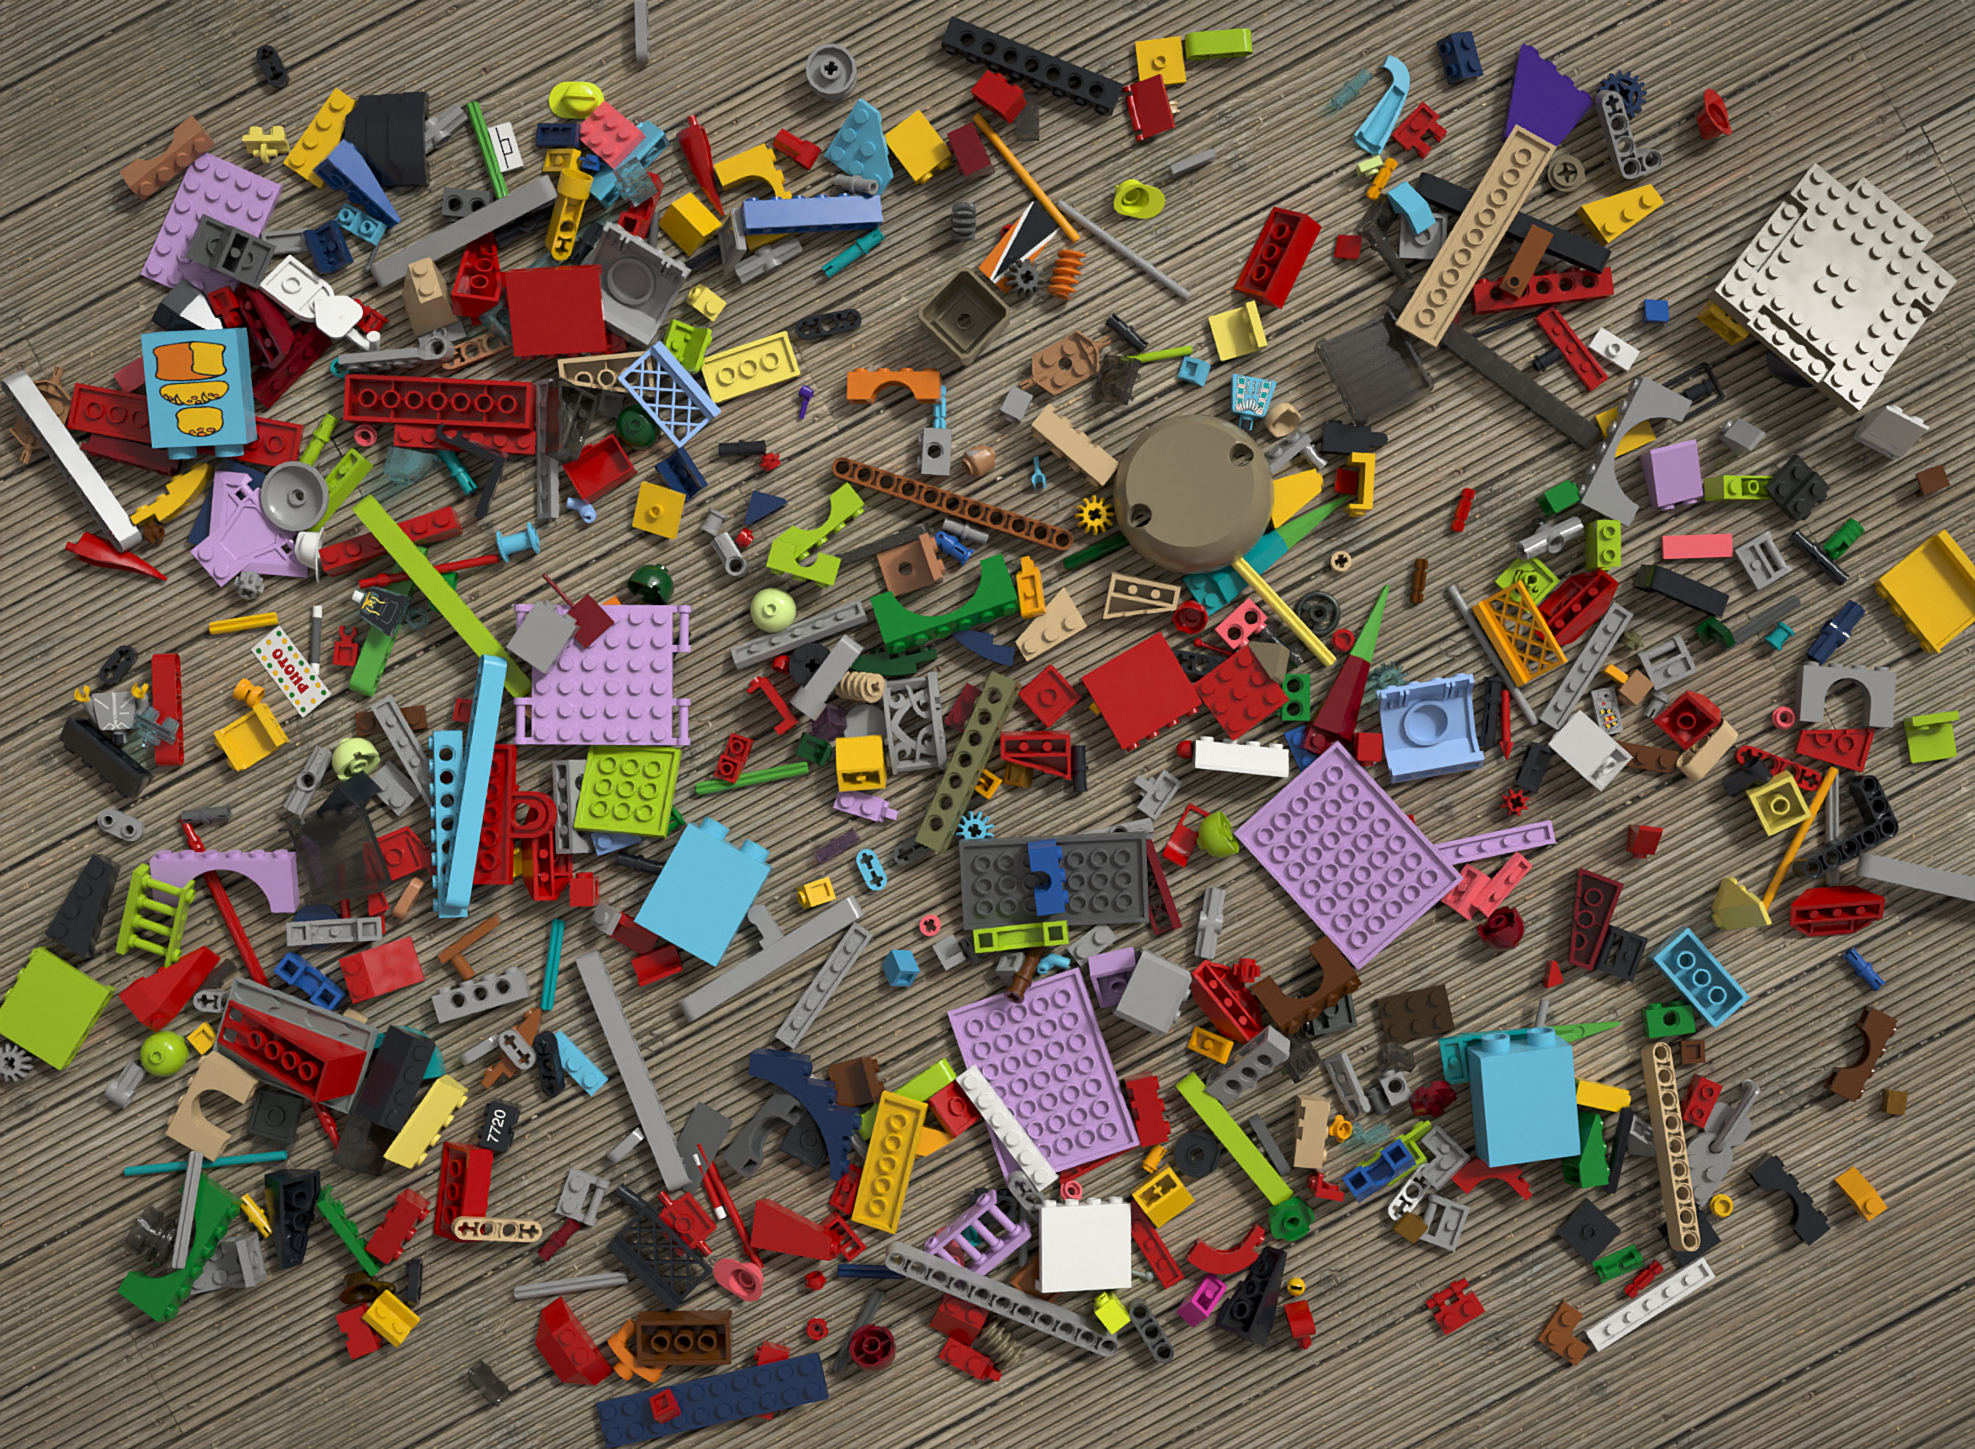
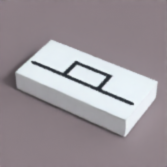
M507 122L488 128L501 173L504 174L524 168L512 124Z

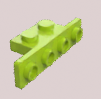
M1429 1120L1417 1123L1412 1127L1410 1133L1405 1136L1402 1134L1393 1140L1392 1143L1400 1138L1413 1156L1416 1165L1389 1182V1187L1427 1162L1426 1157L1415 1142L1433 1129ZM1385 1148L1376 1151L1372 1159L1367 1162H1360L1354 1169L1360 1165L1366 1167L1374 1163L1381 1156L1380 1151Z

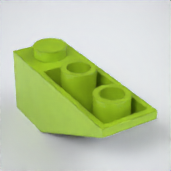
M1722 475L1704 478L1705 501L1773 500L1763 489L1773 476Z

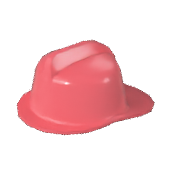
M728 1258L718 1260L715 1263L713 1274L721 1286L744 1301L753 1302L761 1297L763 1292L762 1284L765 1279L757 1265L750 1262L740 1263Z

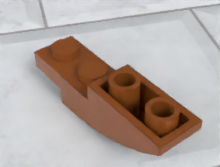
M532 1007L523 1016L525 1019L520 1027L516 1024L512 1028L520 1033L532 1049L534 1047V1037L539 1034L544 1010L540 1007L536 1009ZM512 1035L505 1043L508 1045L512 1044L516 1049L518 1047L513 1042L516 1038ZM518 1050V1052L522 1056L520 1062L524 1063L530 1054L527 1053L524 1055L520 1050ZM504 1051L498 1057L501 1061L496 1067L491 1065L482 1074L485 1079L481 1084L487 1089L492 1087L503 1073L511 1078L520 1069Z

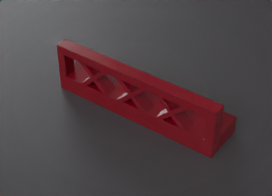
M304 321L293 332L295 336L291 345L293 348L275 369L260 366L251 375L253 396L268 409L332 345L333 342L313 322ZM309 328H311V330H310L305 336H303L304 333H305Z
M91 433L89 443L82 442L80 447L88 455L172 478L179 474L183 459H168V451L96 433Z
M1152 839L1146 840V853L1151 868L1147 867V869L1152 871L1154 875L1151 885H1148V896L1152 889L1160 893L1162 898L1158 908L1148 902L1149 919L1155 935L1183 926ZM1155 881L1158 889L1153 888ZM1163 903H1164V906H1165L1166 911H1164V910L1161 909V906H1162ZM1151 908L1156 909L1154 916ZM1160 911L1168 915L1171 924L1158 929L1155 919Z

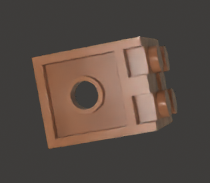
M928 533L919 535L920 540L876 554L888 591H892L895 597L944 581L942 575L946 574L942 559L937 560L935 553L939 552L935 538H929ZM902 563H909L912 566V572L907 576L899 572V566Z

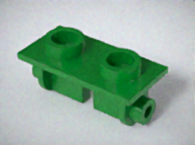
M1635 1244L1592 1262L1601 1284L1644 1266L1642 1262L1643 1257L1637 1251Z

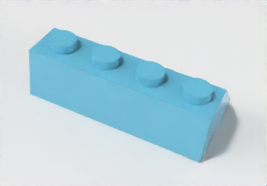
M649 120L644 124L641 122L636 126L646 137L614 170L606 164L602 166L599 172L590 174L593 177L590 195L606 210L632 184L636 170L645 171L670 145L665 133Z

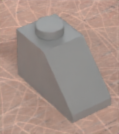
M1738 418L1733 422L1729 420L1720 429L1722 434L1718 439L1737 456H1741L1750 452L1766 433Z

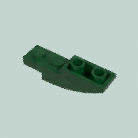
M930 646L918 648V653L909 655L908 651L894 654L895 659H891L888 651L878 648L870 650L871 655L862 657L860 654L850 669L882 676L910 675L918 673L916 664L938 659L936 649L931 650Z

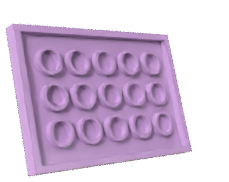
M207 152L203 153L189 165L141 275L172 289L185 278L203 291L206 296L208 293L228 285L231 286L234 293L240 286L241 281L225 276L184 257L202 214H205L261 239V233L266 228L283 187Z

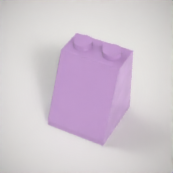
M1696 439L1653 449L1639 455L1653 509L1660 507L1661 511L1675 508V503L1682 502L1683 506L1697 503L1696 498L1703 496Z

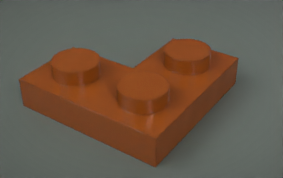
M1562 1300L1537 1336V1339L1575 1366L1578 1365L1589 1349L1588 1345L1571 1334L1583 1314Z

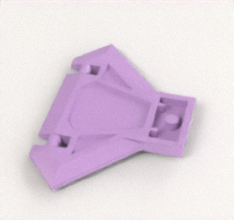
M215 471L210 533L205 540L190 551L220 587L226 585L240 572L246 571L307 578L308 566L301 564L295 555L296 541L294 537L298 532L282 529L268 518L261 502V489L258 487L252 491L247 485L252 481L251 477L246 473ZM239 491L245 496L242 501L236 495ZM285 544L292 550L288 554L282 549Z

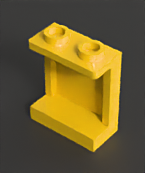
M917 110L885 134L887 148L893 152L911 176L915 185L927 183L933 178L932 174L938 169L942 171L952 163L950 160L953 158V154L951 155L946 144L920 110Z
M1352 452L1346 457V467H1359L1357 504H1348L1343 509V513H1349V517L1361 518L1372 510L1376 454Z
M266 703L257 704L249 713L225 728L213 732L216 737L214 739L216 745L220 750H224L228 756L226 760L229 766L238 772H244L290 743Z

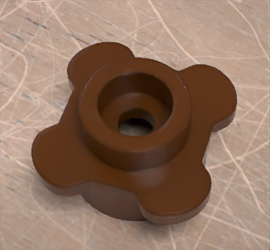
M153 520L147 523L143 531L145 540L149 543L156 542L157 545H161L165 535L163 523H156Z

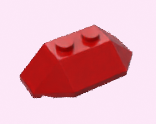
M1603 569L1569 577L1538 607L1541 616L1559 646L1576 641L1607 611L1619 583ZM1535 630L1536 636L1544 641V634L1541 631Z
M529 808L523 826L538 818V811L535 808ZM554 826L552 831L544 837L521 838L523 881L532 901L557 900L560 896L559 894L570 882V878H573L572 853L556 854Z
M1854 885L1806 889L1791 904L1789 925L1808 937L1856 933L1869 926L1875 920L1879 921L1883 918L1885 898Z
M1204 960L1190 973L1193 1000L1222 1035L1245 1045L1264 1030L1259 1002L1242 982L1237 981V976L1232 974L1230 967Z
M562 1296L542 1309L535 1345L561 1382L596 1386L615 1372Z

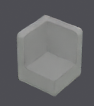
M952 934L932 946L945 970L966 960L965 954Z
M1003 952L995 971L1007 987H1010L1013 982L1012 976L1014 973L1018 972L1026 958L1023 952Z

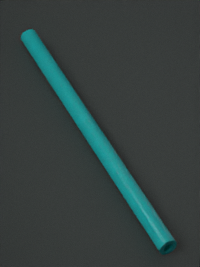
M285 1150L219 1157L214 1162L209 1159H203L201 1169L287 1160L288 1155ZM188 1161L125 1167L124 1174L125 1176L187 1170Z

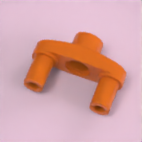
M629 1318L617 1333H613L607 1340L611 1349L620 1359L613 1369L627 1381L636 1373L650 1382L657 1383L662 1377L661 1373L668 1365L638 1366L637 1354L627 1346L628 1340L636 1332V1322Z

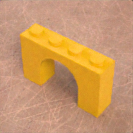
M765 143L714 164L724 191L747 181L759 180L771 186L775 191L776 197H782V199L792 198L790 190L785 192L782 184L786 181L781 169L776 171L773 162L777 160L772 148L767 150ZM793 233L747 235L745 240L751 254H753L759 248L767 244L773 245Z

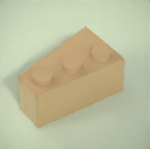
M1065 587L1045 607L1046 614L1037 616L1015 641L1026 663L1087 628Z
M1296 1094L1291 1164L1294 1167L1322 1169V1163H1326L1327 1150L1324 1149L1325 1140L1328 1139L1327 1120L1330 1115V1102L1324 1096Z

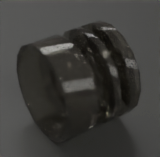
M149 1206L133 1225L123 1248L137 1257L147 1249L145 1260L149 1263L154 1259L153 1265L161 1268L173 1255L177 1224L175 1225L176 1220L171 1217L162 1225L165 1214Z

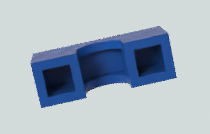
M1056 839L1028 842L1031 872L1043 871L1051 877L1046 884L1034 886L1037 915L1064 913L1065 904H1069L1068 891L1062 888V882H1066L1065 869L1059 867V860H1063L1061 846L1056 845Z
M295 951L288 952L273 970L290 985H296L311 996L310 1001L315 1005L332 1012L336 1011L349 994Z
M1400 1138L1380 1151L1381 1156L1374 1163L1366 1167L1360 1165L1342 1177L1345 1185L1358 1203L1416 1165L1413 1156Z

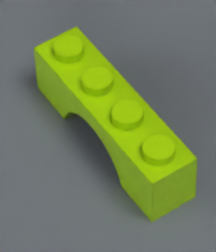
M848 482L829 496L831 514L824 525L815 530H802L791 526L776 538L777 540L797 545L795 560L799 563L810 556L808 551L816 546L818 549L828 541L826 537L832 532L837 534L846 527L845 522L851 517L855 520L865 512L863 510L866 506Z
M1067 920L973 930L975 953L1070 943Z

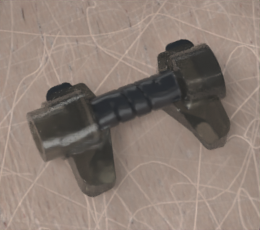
M1273 620L1257 635V641L1285 646L1290 650L1287 667L1293 666L1297 669L1305 659L1301 654L1305 649V644L1299 641L1290 648L1276 637L1281 622Z

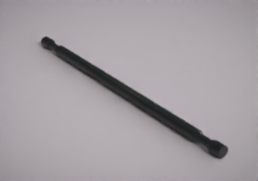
M1541 308L1538 311L1530 312L1528 314L1522 315L1520 317L1514 318L1512 320L1506 321L1504 323L1498 324L1496 326L1458 339L1456 343L1440 346V350H1445L1450 346L1453 347L1455 345L1461 344L1463 342L1469 341L1471 339L1477 338L1479 336L1485 335L1487 333L1493 332L1495 330L1501 329L1503 327L1509 326L1519 321L1528 319L1536 314H1541L1545 310L1544 308Z

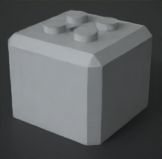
M1140 947L1136 953L1138 963L1119 1004L1113 1005L1111 1011L1114 1015L1161 1036L1168 1032L1172 1023L1175 1024L1181 1012L1179 1011L1181 1002L1185 1003L1190 994L1189 985L1192 978L1190 972L1185 967Z

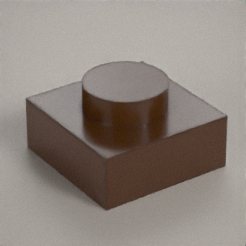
M1704 1039L1679 1040L1681 1064L1706 1063Z

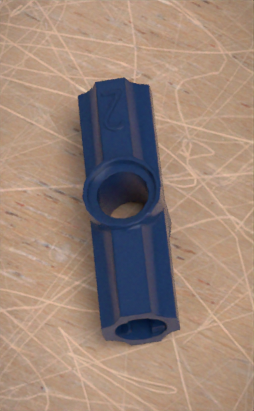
M1851 599L1848 600L1835 617H1832L1823 625L1819 631L1820 635L1805 652L1807 657L1813 662H1819V666H1822L1834 650L1842 646L1850 637V631L1865 614L1863 607Z

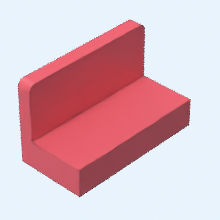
M1466 863L1460 872L1464 879L1442 898L1441 902L1470 921L1477 911L1471 903L1489 884L1491 879L1483 872Z

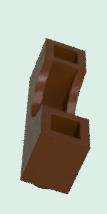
M1865 1006L1855 1025L1863 1037L1862 1054L1856 1062L1849 1066L1833 1067L1824 1088L1854 1103L1857 1099H1860L1865 1090L1863 1086L1867 1079H1870L1875 1072V1063L1886 1051V1042L1896 1032L1898 1020L1874 1007Z

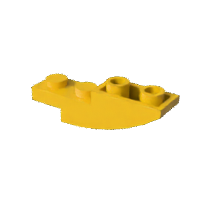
M200 462L192 466V471L189 473L174 476L171 479V483L166 485L170 493L169 495L164 493L155 499V503L137 508L135 514L130 516L134 525L142 527L156 518L160 522L167 523L177 517L204 490L214 472L213 465Z

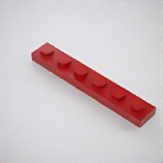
M395 423L394 448L468 452L440 440L436 433L437 425ZM445 426L443 428V433L453 438H456L458 431L463 430L462 437L507 454L535 456L536 431Z

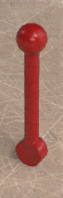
M1196 638L1193 641L1196 647L1202 646L1230 657L1236 653L1235 651L1230 652L1204 643L1200 638Z

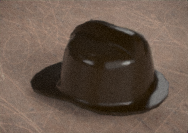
M359 1271L344 1276V1291L341 1292L339 1298L344 1304L374 1302L385 1290L394 1295L396 1293V1286L387 1281H378L376 1276L373 1275L371 1277L367 1271Z

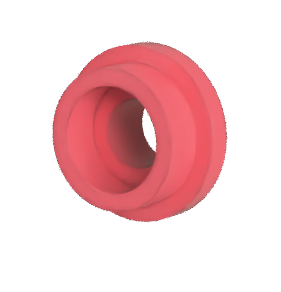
M364 423L356 427L354 439L359 445L371 446L377 440V431L372 425ZM367 431L370 437H364L362 432Z
M1778 707L1772 714V722L1778 729H1789L1796 720L1794 711L1789 707ZM1781 714L1786 715L1785 722L1780 721Z
M1072 1180L1060 1186V1196L1064 1201L1065 1199H1081L1082 1187L1078 1182Z

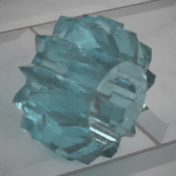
M1394 661L1389 663V668L1385 662L1381 663L1382 671L1379 668L1373 669L1378 677H1370L1371 681H1377V684L1371 686L1372 690L1377 688L1383 690L1387 687L1388 683L1385 682V678H1388L1389 675H1391V679L1395 680V683L1391 684V686L1399 687L1410 683L1409 681H1403V677H1407L1409 673L1404 672L1401 674L1400 671L1403 669V665H1399L1395 669Z

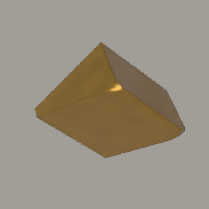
M1007 761L1003 784L1031 788L1034 768Z
M1884 1088L1881 1111L1889 1114L1905 1115L1908 1092Z
M1406 1211L1392 1228L1410 1242L1416 1243L1427 1231L1428 1225L1419 1215Z

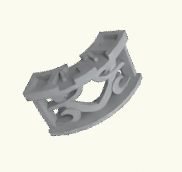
M930 672L925 677L892 681L884 679L885 690L879 701L884 702L890 753H886L887 767H892L893 775L903 771L939 767V770H944L948 758L942 724L937 672ZM925 688L915 694L912 689ZM908 690L910 698L906 700L902 694H899L900 700L898 702L892 701V691ZM920 700L921 706L925 702L928 703L929 709L926 712H922L916 702ZM911 706L921 717L933 720V724L926 726L920 731L917 742L908 737L898 726L902 717ZM890 707L898 709L892 721ZM893 733L902 741L898 743L896 746L894 744ZM930 733L933 736V740L927 742L925 739V745H922L924 734ZM904 749L907 752L906 757H908L912 749L916 750V758L899 761L898 752ZM924 753L937 757L920 759V754Z

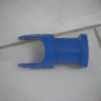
M939 531L935 535L936 544L942 553L946 556L950 555L960 562L961 567L966 564L974 552L973 549H968L959 543L955 536H949L943 531Z

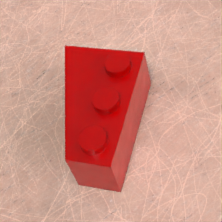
M1070 730L1001 731V759L1071 780Z
M1151 1071L1123 1077L1141 1147L1169 1141L1168 1135L1172 1133L1168 1120L1164 1121L1162 1112L1166 1110L1163 1098H1158L1157 1089H1160L1157 1075L1153 1076Z
M409 1187L398 1194L395 1199L396 1203L387 1212L386 1218L365 1247L366 1251L387 1265L393 1260L397 1261L404 1252V1249L401 1247L406 1240L408 1242L412 1240L418 1231L415 1229V1226L419 1221L423 1223L430 1213V1210L427 1208L431 1202Z

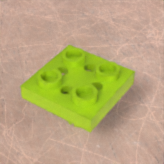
M1536 556L1524 562L1517 557L1494 581L1503 590L1521 580L1535 605L1560 582ZM1513 589L1510 599L1520 602L1521 595Z

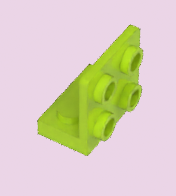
M1946 711L1903 718L1910 763L1957 756L1952 721L1960 720L1958 711Z

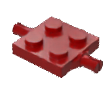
M663 1190L656 1196L665 1206L659 1216L692 1249L697 1247L705 1258L708 1257L713 1251L705 1243V1239L718 1226L690 1191L672 1201ZM660 1231L669 1242V1235L665 1231ZM674 1248L680 1257L686 1253L683 1248Z

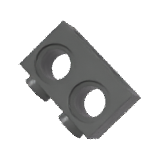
M444 187L441 215L448 219L449 223L453 224L474 213L476 205L484 204L485 207L493 203L494 196L488 191ZM461 202V208L458 211H451L453 203Z

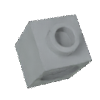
M1012 385L1000 409V413L1003 414L1002 418L1012 424H1015L1016 421L1021 423L1033 399V395Z
M1389 1068L1381 1072L1382 1076L1378 1077L1377 1080L1389 1105L1393 1106L1409 1099L1411 1092L1399 1069ZM1394 1079L1398 1080L1399 1088L1396 1091H1390L1388 1088L1389 1082Z

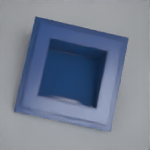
M1644 299L1642 322L1668 323V301Z

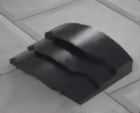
M403 92L400 94L359 95L358 105L345 116V141L352 143L356 147L357 152L362 155L380 187L430 186V163L425 160V118H429V94L427 92Z

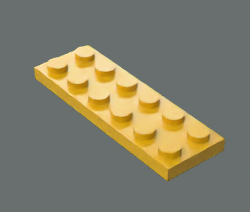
M885 1090L882 1092L851 1218L852 1221L892 1234L897 1232L928 1104Z

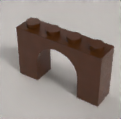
M1327 935L1308 948L1324 973L1323 982L1314 994L1302 999L1291 998L1281 991L1270 975L1251 987L1259 1002L1285 1037L1296 1033L1301 1026L1308 1021L1316 1019L1321 1012L1335 1006L1340 999L1347 994L1355 992L1362 985L1356 972Z

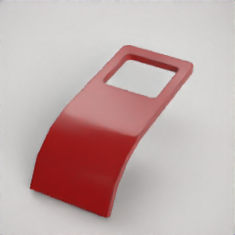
M1191 803L1188 804L1162 854V857L1182 868H1185L1189 856L1197 843L1196 838L1199 837V833L1182 825L1190 809L1205 817L1210 815V813Z

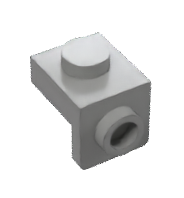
M600 902L589 923L602 932L612 935L622 915L618 913L616 908Z

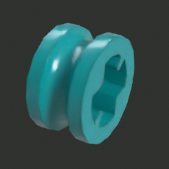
M339 357L331 362L330 370L339 379H345V374L353 373V370L347 369L346 372L342 371V374H339V370L336 369L339 364Z

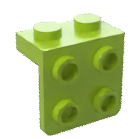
M670 319L663 344L688 373L696 374L704 365V354L706 348L711 344L712 330L709 328L692 327L675 319Z

